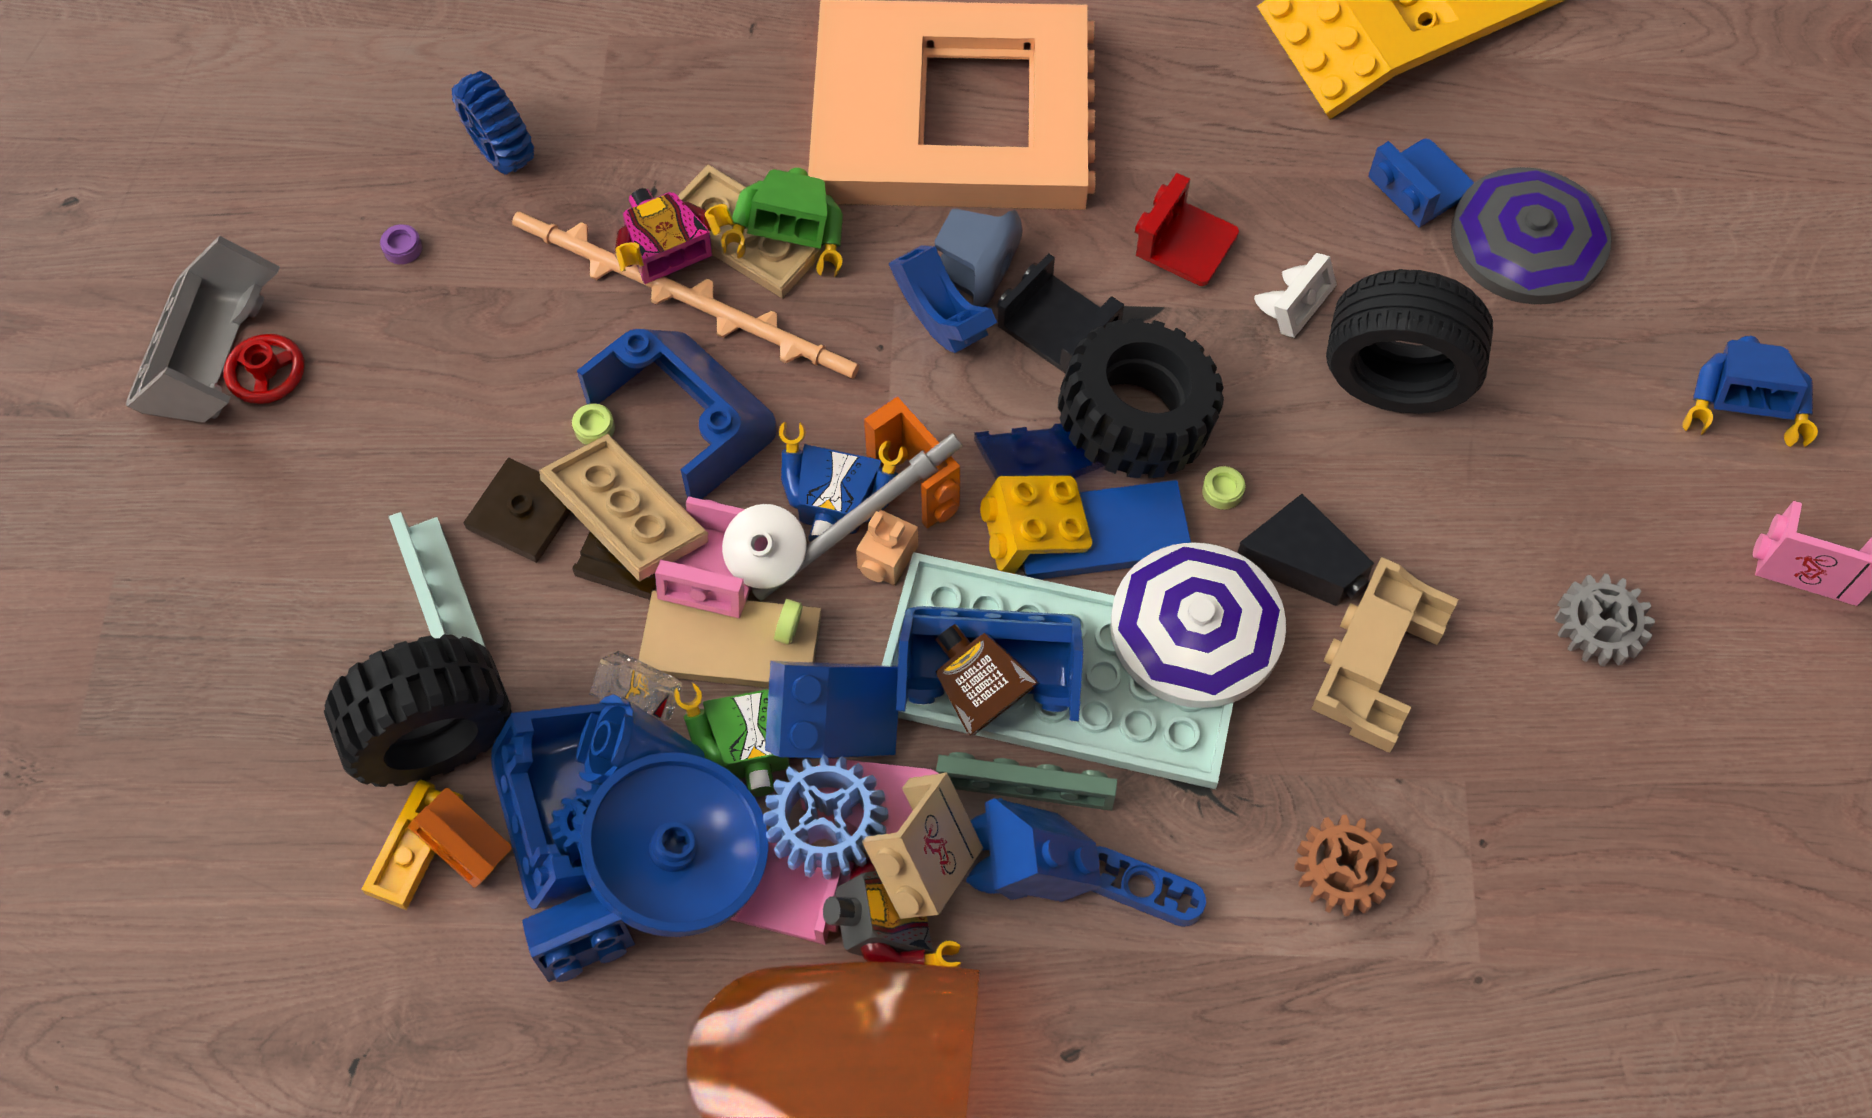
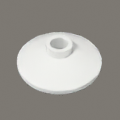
M771 504L755 505L740 512L727 527L722 545L723 558L731 574L734 577L744 579L745 585L757 589L775 588L791 580L803 565L807 551L806 535L798 519L786 509ZM759 537H766L768 541L766 549L760 552L756 551L754 548L755 541Z

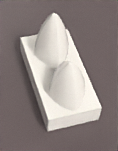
M1316 253L1307 265L1295 266L1282 271L1283 279L1289 286L1286 291H1271L1254 296L1259 308L1267 315L1277 319L1281 334L1295 338L1337 285L1330 256Z

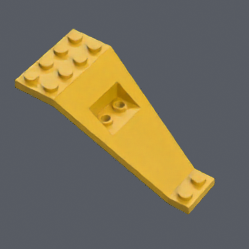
M1265 0L1257 7L1328 118L1332 119L1394 76L1565 0ZM1432 19L1429 25L1422 26L1424 21Z

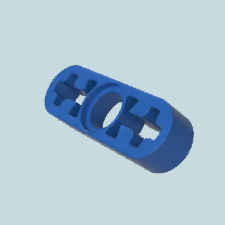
M1096 846L1099 860L1106 863L1105 870L1118 876L1120 867L1126 869L1122 876L1120 889L1113 886L1116 877L1102 873L1100 876L1102 887L1094 889L1092 892L1177 926H1190L1201 918L1206 906V896L1198 884L1109 848ZM1137 875L1148 877L1153 882L1154 892L1148 897H1137L1132 894L1128 887V882L1132 877ZM1163 884L1170 886L1166 894L1169 897L1180 899L1183 894L1191 896L1190 904L1196 907V909L1189 907L1186 913L1179 912L1177 910L1178 902L1167 897L1164 899L1163 906L1156 904Z

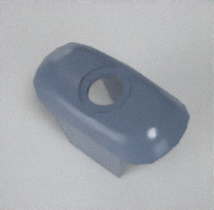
M952 209L935 239V247L943 253L940 258L951 281L956 288L974 298V306L984 307L988 304L1003 280L1022 238L1021 218L1016 210H1011L1003 216L996 217Z

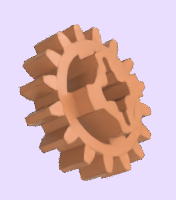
M1342 815L1338 825L1335 826L1326 817L1320 825L1321 831L1311 826L1306 834L1308 841L1301 840L1297 852L1304 857L1297 859L1294 869L1306 872L1298 884L1300 887L1311 886L1314 891L1309 898L1312 903L1321 897L1325 899V911L1328 913L1333 910L1335 905H1341L1344 916L1351 914L1354 905H1357L1363 914L1367 913L1371 908V900L1380 904L1386 897L1383 889L1390 890L1395 882V879L1388 873L1395 870L1397 861L1386 858L1393 846L1391 843L1380 844L1377 841L1382 832L1379 828L1370 833L1364 830L1366 820L1363 818L1357 822L1356 826H1352L1349 824L1347 815ZM1324 845L1325 850L1323 852L1326 859H1323L1321 864L1317 865V851ZM1339 859L1344 864L1343 866L1338 865ZM1352 864L1354 867L1352 871L1347 865ZM1374 866V879L1368 886L1366 883L1368 877L1365 871Z

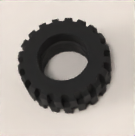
M1131 318L1127 323L1117 320L1107 323L1105 329L1103 326L1092 330L1088 333L1087 338L1082 339L1075 348L1060 387L1061 391L1058 397V409L1061 413L1060 421L1066 432L1071 431L1068 438L1077 449L1082 447L1085 450L1084 456L1095 464L1098 461L1106 465L1104 470L1116 474L1117 470L1127 473L1126 477L1137 479L1142 474H1148L1149 479L1164 477L1166 470L1169 474H1174L1183 470L1186 464L1193 463L1200 455L1202 448L1205 447L1223 408L1224 397L1222 391L1224 387L1222 378L1219 373L1215 374L1217 366L1211 356L1205 357L1203 354V346L1196 340L1191 342L1185 338L1186 333L1178 328H1175L1173 331L1164 327L1165 323L1153 320L1151 324L1143 323V318ZM1130 384L1143 387L1161 398L1170 411L1151 413L1133 408L1122 401L1110 386Z
M442 635L440 638H433L432 636L419 637L418 641L410 643L403 641L394 644V648L384 652L379 650L369 655L368 660L363 663H356L349 668L346 676H340L337 679L333 689L329 691L324 705V715L343 769L360 783L366 785L371 783L375 787H386L388 784H393L397 787L408 785L409 782L431 780L432 776L441 773L445 775L454 771L455 767L463 763L466 765L472 762L478 754L487 752L493 747L494 741L499 736L512 713L511 703L489 650L471 638L462 636L459 639L454 635Z

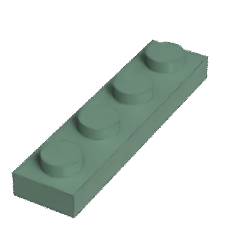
M952 752L949 756L939 754L936 772L939 774L948 773L954 788L957 790L1109 811L1113 809L1116 796L1117 779L1108 778L1107 774L1095 770H1086L1078 774L1064 772L1061 767L1051 764H1041L1034 768L1020 766L1017 761L1007 758H997L993 762L976 760L974 756L964 752Z

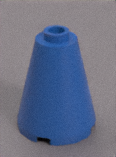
M614 694L604 697L599 702L606 705L599 715L591 712L581 733L577 750V762L583 763L585 773L579 772L580 778L595 785H602L608 777L624 765L648 755L671 752L691 754L705 758L704 752L697 745L628 699Z

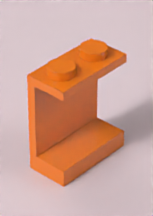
M898 396L864 418L866 455L869 458L880 460L879 448L885 441H891L888 457L892 461L898 457L901 446L906 447L908 452L907 459L911 460L922 450L927 453L939 443ZM952 456L937 466L939 471L921 483L922 524L927 529L938 521L942 523L950 519L960 506V465Z

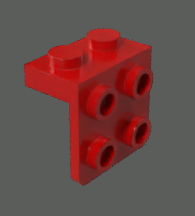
M1176 172L1168 186L1165 184L1160 186L1154 198V207L1151 212H1144L1137 222L1135 233L1139 236L1136 256L1198 286H1206L1238 238L1239 229L1234 224L1186 203L1190 178Z

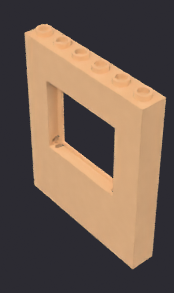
M820 0L808 176L822 179L825 182L826 194L830 195L837 204L1086 210L1087 194L1095 193V171H1088V163H1094L1095 140H1088V132H1094L1095 109H1088V102H1094L1095 79H1088V73H1094L1095 51L1088 50V43L1093 44L1094 21H1087V5ZM932 40L934 48H927V41ZM1029 42L1031 50H1023L1024 43ZM927 57L1029 60V146L924 145Z

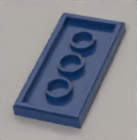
M1172 480L1079 492L1092 538L1090 549L1085 553L1029 554L1023 562L1026 577L1040 580L1132 568L1141 559L1159 549L1176 544L1191 543L1178 481Z

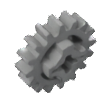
M1604 574L1598 583H1596L1591 575H1587L1581 584L1576 581L1573 582L1567 593L1563 594L1557 604L1560 609L1555 616V621L1564 624L1558 632V636L1563 638L1570 637L1572 642L1567 649L1570 652L1578 648L1584 651L1582 660L1585 662L1594 655L1598 657L1600 666L1605 667L1611 657L1618 666L1623 665L1629 656L1635 659L1652 637L1649 630L1654 625L1655 619L1644 616L1651 608L1650 602L1639 603L1637 598L1641 590L1637 588L1631 592L1625 589L1626 579L1624 578L1615 585L1611 583L1609 574Z

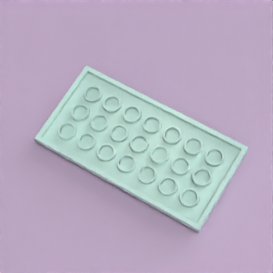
M913 552L882 665L898 666L899 639L905 611L911 607L930 606L1022 611L1075 616L1081 622L1083 641L1079 721H1070L1069 707L1066 711L1062 712L1047 711L1041 708V703L1033 700V694H1027L976 735L1216 789L1233 703L1209 708L1186 707L1167 702L1141 687L1125 670L1113 646L1110 624L1114 595ZM944 692V695L935 698V702L931 704H915L910 702L908 698L906 710L898 711V718L968 733L946 692Z

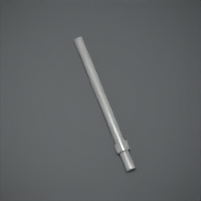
M951 433L927 453L922 450L909 460L911 463L909 467L807 544L805 560L798 573L922 478L925 481L939 471L937 466L963 447L956 435ZM781 586L771 589H751L754 595L760 601H763Z

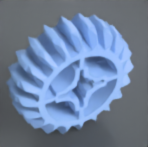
M824 754L820 758V766L812 767L811 761L804 758L802 761L804 771L799 773L795 768L788 766L786 774L789 782L775 779L773 786L778 795H767L766 806L771 809V811L763 814L764 823L771 827L766 832L767 840L769 843H777L774 852L778 858L789 855L787 863L790 869L795 870L804 862V872L809 878L815 874L817 867L822 868L823 876L828 880L832 877V867L840 866L841 873L847 876L850 874L849 862L851 860L860 867L866 864V857L863 852L866 849L862 843L865 837L886 834V826L880 823L888 819V809L880 806L885 802V794L882 790H874L877 783L873 775L862 778L863 766L859 763L848 771L847 761L843 756L837 760L835 766L829 765V759ZM833 787L839 790L826 794L819 791L818 788ZM802 798L805 802L807 813L799 819L800 825L791 831L788 825L790 813L796 802ZM860 803L864 811L863 819L857 831L851 836L847 831V825L844 821L852 814V808ZM817 809L821 813L824 812V814L827 816H831L833 814L835 825L832 821H828L825 817H821L818 819ZM826 839L835 845L818 847L811 844L817 840Z

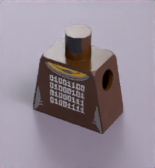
M954 624L935 639L950 659L935 671L970 736L976 735L1041 684L1031 672L986 633H983L971 643L957 624Z

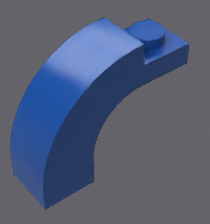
M921 245L888 263L905 299L930 335L948 351L956 353L989 335L986 329L997 323L991 308L974 306L960 294L951 281L935 246Z

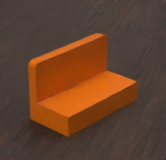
M445 788L408 826L415 835L473 888H476L512 849L511 845L449 788Z

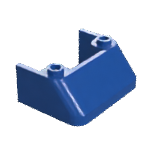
M630 330L577 370L586 403L600 404L645 367L655 362L705 409L699 418V430L703 439L710 446L680 469L687 498L689 496L703 499L774 440L777 431L775 417L762 402L687 334L679 331Z
M930 606L911 607L905 611L899 639L896 711L906 710L908 698L910 702L915 704H931L935 702V698L944 695L945 690L935 671L950 659L935 639L950 626L957 624L971 643L983 633L990 635L1031 672L1041 684L1028 694H1033V700L1041 703L1042 709L1062 712L1066 711L1069 707L1070 721H1079L1083 666V641L1079 618L1058 613Z

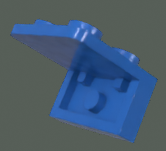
M1422 139L1403 152H1400L1392 143L1387 141L1376 149L1368 175L1419 228L1459 203L1467 189L1474 184V181L1430 139Z

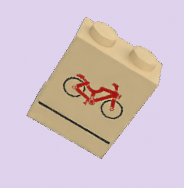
M948 773L909 778L902 790L913 811L897 833L867 836L862 841L900 919L939 915L983 849Z

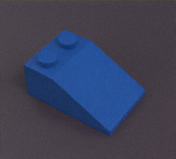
M770 661L765 751L778 757L821 758L823 754L827 758L896 755L898 666Z

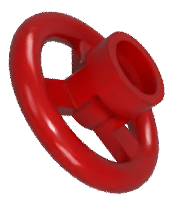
M277 334L256 335L242 341L228 355L223 370L224 381L229 391L242 401L253 404L270 403L285 397L296 388L302 379L305 362L302 351L289 338ZM271 346L280 347L285 351L275 355ZM238 363L243 365L246 371L253 375L255 379L254 391L247 390L239 384L236 377ZM292 363V369L288 378L278 387L269 390V381L276 374L277 370Z

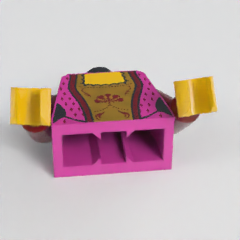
M641 188L634 191L629 197V203L632 208L627 209L623 213L625 226L617 232L614 255L621 272L626 271V267L637 264L641 279L644 284H647L711 257L712 250L709 231H712L713 235H717L720 233V227L724 225L732 226L734 221L725 204H718L705 210L688 201L683 202L675 193L668 192L653 198L648 189Z

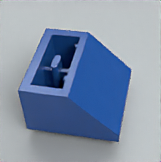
M592 890L522 920L531 957L548 982L555 979L557 982L573 979L583 972V967L599 960L601 963L614 961L625 955L627 948L635 945L627 924L622 922L620 917L609 912Z

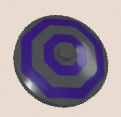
M1508 168L1482 177L1469 187L1462 196L1451 225V239L1454 252L1464 270L1478 284L1490 292L1505 299L1525 304H1551L1579 295L1598 278L1611 250L1610 225L1603 209L1595 198L1569 178L1538 168Z

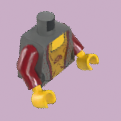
M870 857L866 859L864 866L855 867L850 873V880L838 886L835 896L829 897L824 903V920L829 925L841 927L843 945L847 952L863 956L864 960L885 975L927 973V968H934L941 976L949 977L954 975L960 968L961 962L949 963L942 958V955L951 956L959 952L961 947L955 941H944L939 945L936 953L928 954L933 951L927 916L900 919Z

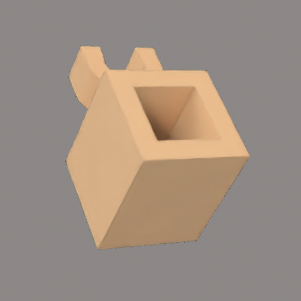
M883 510L876 511L868 523V531L856 549L858 569L872 581H885L895 586L910 561L913 552L918 547V527Z

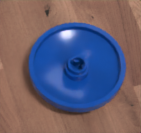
M671 752L658 753L636 759L624 765L608 777L598 788L587 808L581 828V863L588 884L595 896L609 912L620 917L622 922L642 932L658 936H693L705 933L726 923L750 900L762 879L767 863V826L763 821V813L753 794L729 770L711 760L696 755Z

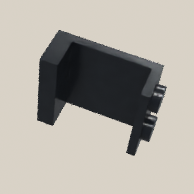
M1048 253L1039 264L1033 263L1029 266L1023 275L1022 281L1014 289L1009 288L1002 294L997 303L998 327L1066 374L1071 357L1079 342L1087 338L1088 333L1097 327L1103 326L1105 329L1107 323L1122 320L1124 304L1111 296L1101 307L1097 306L1053 275L1055 257Z

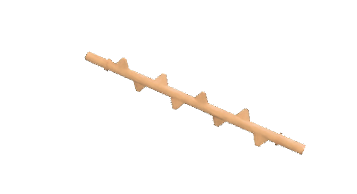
M520 211L514 215L513 226L544 239V242L547 244L553 243L590 260L591 278L598 280L613 270L644 284L637 264L626 267V271L621 272L618 261L613 253L588 242V226L581 222L564 232L558 229V226L555 224L549 225ZM664 276L644 284L652 288L651 302L658 305L668 299L675 298L717 317V335L724 338L738 328H741L780 346V361L784 363L803 356L811 360L816 366L819 364L851 379H854L859 371V364L826 350L824 345L817 346L777 328V313L773 311L755 318L715 300L713 281L709 279L702 281L693 288L686 287Z

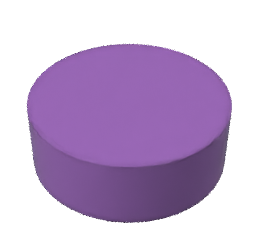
M400 224L392 226L382 234L380 239V246L384 256L394 264L410 263L422 251V242L418 232L409 225Z

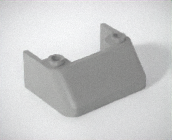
M218 236L176 280L128 395L126 406L142 414L204 423L210 418L216 419L231 397L222 393V387L217 385L239 325L248 316L254 318L257 315L264 301V297L259 295L260 291L278 273L280 266L222 236Z

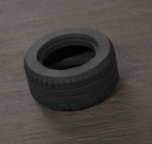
M1398 269L1378 272L1366 276L1353 284L1338 299L1326 352L1327 365L1338 384L1350 395L1366 404L1384 410L1411 414L1435 413L1448 410L1466 402L1484 383L1492 345L1493 319L1483 301L1470 288L1457 280L1422 270ZM1397 341H1405V342H1411V343H1417V344H1423V345L1407 344V343H1401V342H1397Z

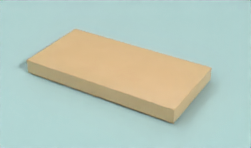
M707 165L678 197L683 202L688 201L705 210L718 204H725L732 217L739 194L746 187L712 166ZM733 225L720 227V233L717 235H713L712 231H709L713 256L782 299L819 259L821 253L825 251V245H821V249L747 234L748 229H744L743 235L746 251L743 257L737 258L739 243L731 242L728 244L725 254L723 253L721 243L722 235L727 230L732 229Z
M609 434L539 470L540 480L639 582L656 572L660 560L674 562L708 542V532Z
M652 590L637 665L638 673L642 675L769 688L770 661L814 662L822 616L821 608L803 606L794 639L788 645L774 640L776 627L784 604L746 600L740 618L659 600L657 599V591Z

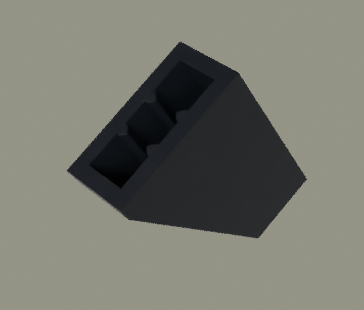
M1303 494L1299 495L1243 539L1237 552L1257 565L1268 578L1334 606L1340 604L1348 596L1352 600L1356 599L1367 589L1370 582L1368 577L1374 565V562Z

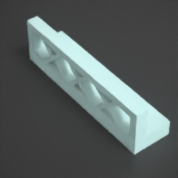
M401 512L390 515V522L431 636L433 638H440L442 635H454L459 639L464 636L471 638L486 648L438 518L435 517L409 527Z

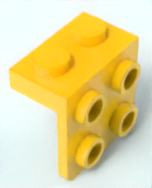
M998 476L981 501V517L987 523L990 535L989 551L991 557L996 560L998 571L1015 574L1029 554L1085 553L1092 546V538L1077 482L1071 476Z

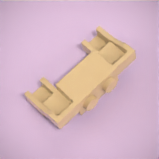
M1381 557L1359 606L1350 603L1340 624V627L1347 629L1343 641L1334 638L1323 662L1331 665L1311 710L1351 727L1349 735L1390 753L1411 709V706L1379 692L1405 632L1438 645L1459 599L1426 585L1412 576L1401 565Z

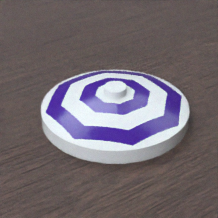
M1182 543L1159 549L1141 559L1131 568L1117 589L1112 607L1110 629L1113 646L1121 664L1141 687L1156 697L1170 703L1186 707L1209 708L1238 701L1255 691L1265 682L1274 670L1282 652L1286 635V618L1281 598L1275 586L1267 575L1249 559L1237 552L1217 545Z

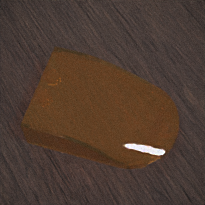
M843 962L776 966L745 974L725 986L712 998L700 1014L691 1034L687 1052V1077L697 1109L703 1118H966L980 970L892 962Z

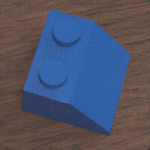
M996 798L988 801L997 887L999 890L1063 902L1102 887L1096 842L1061 815Z

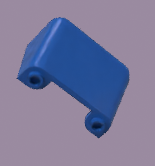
M598 703L511 713L493 745L491 753L493 776L527 903L532 909L552 907L592 890L584 874L581 857L571 863L568 855L565 853L560 854L552 838L549 824L554 822L552 817L554 810H564L561 803L563 798L574 799L577 796L575 789L579 787L584 789L585 792L591 790L592 783L580 778L579 772L585 773L583 763L577 762V750L581 733L591 712L599 715L606 706L605 704Z

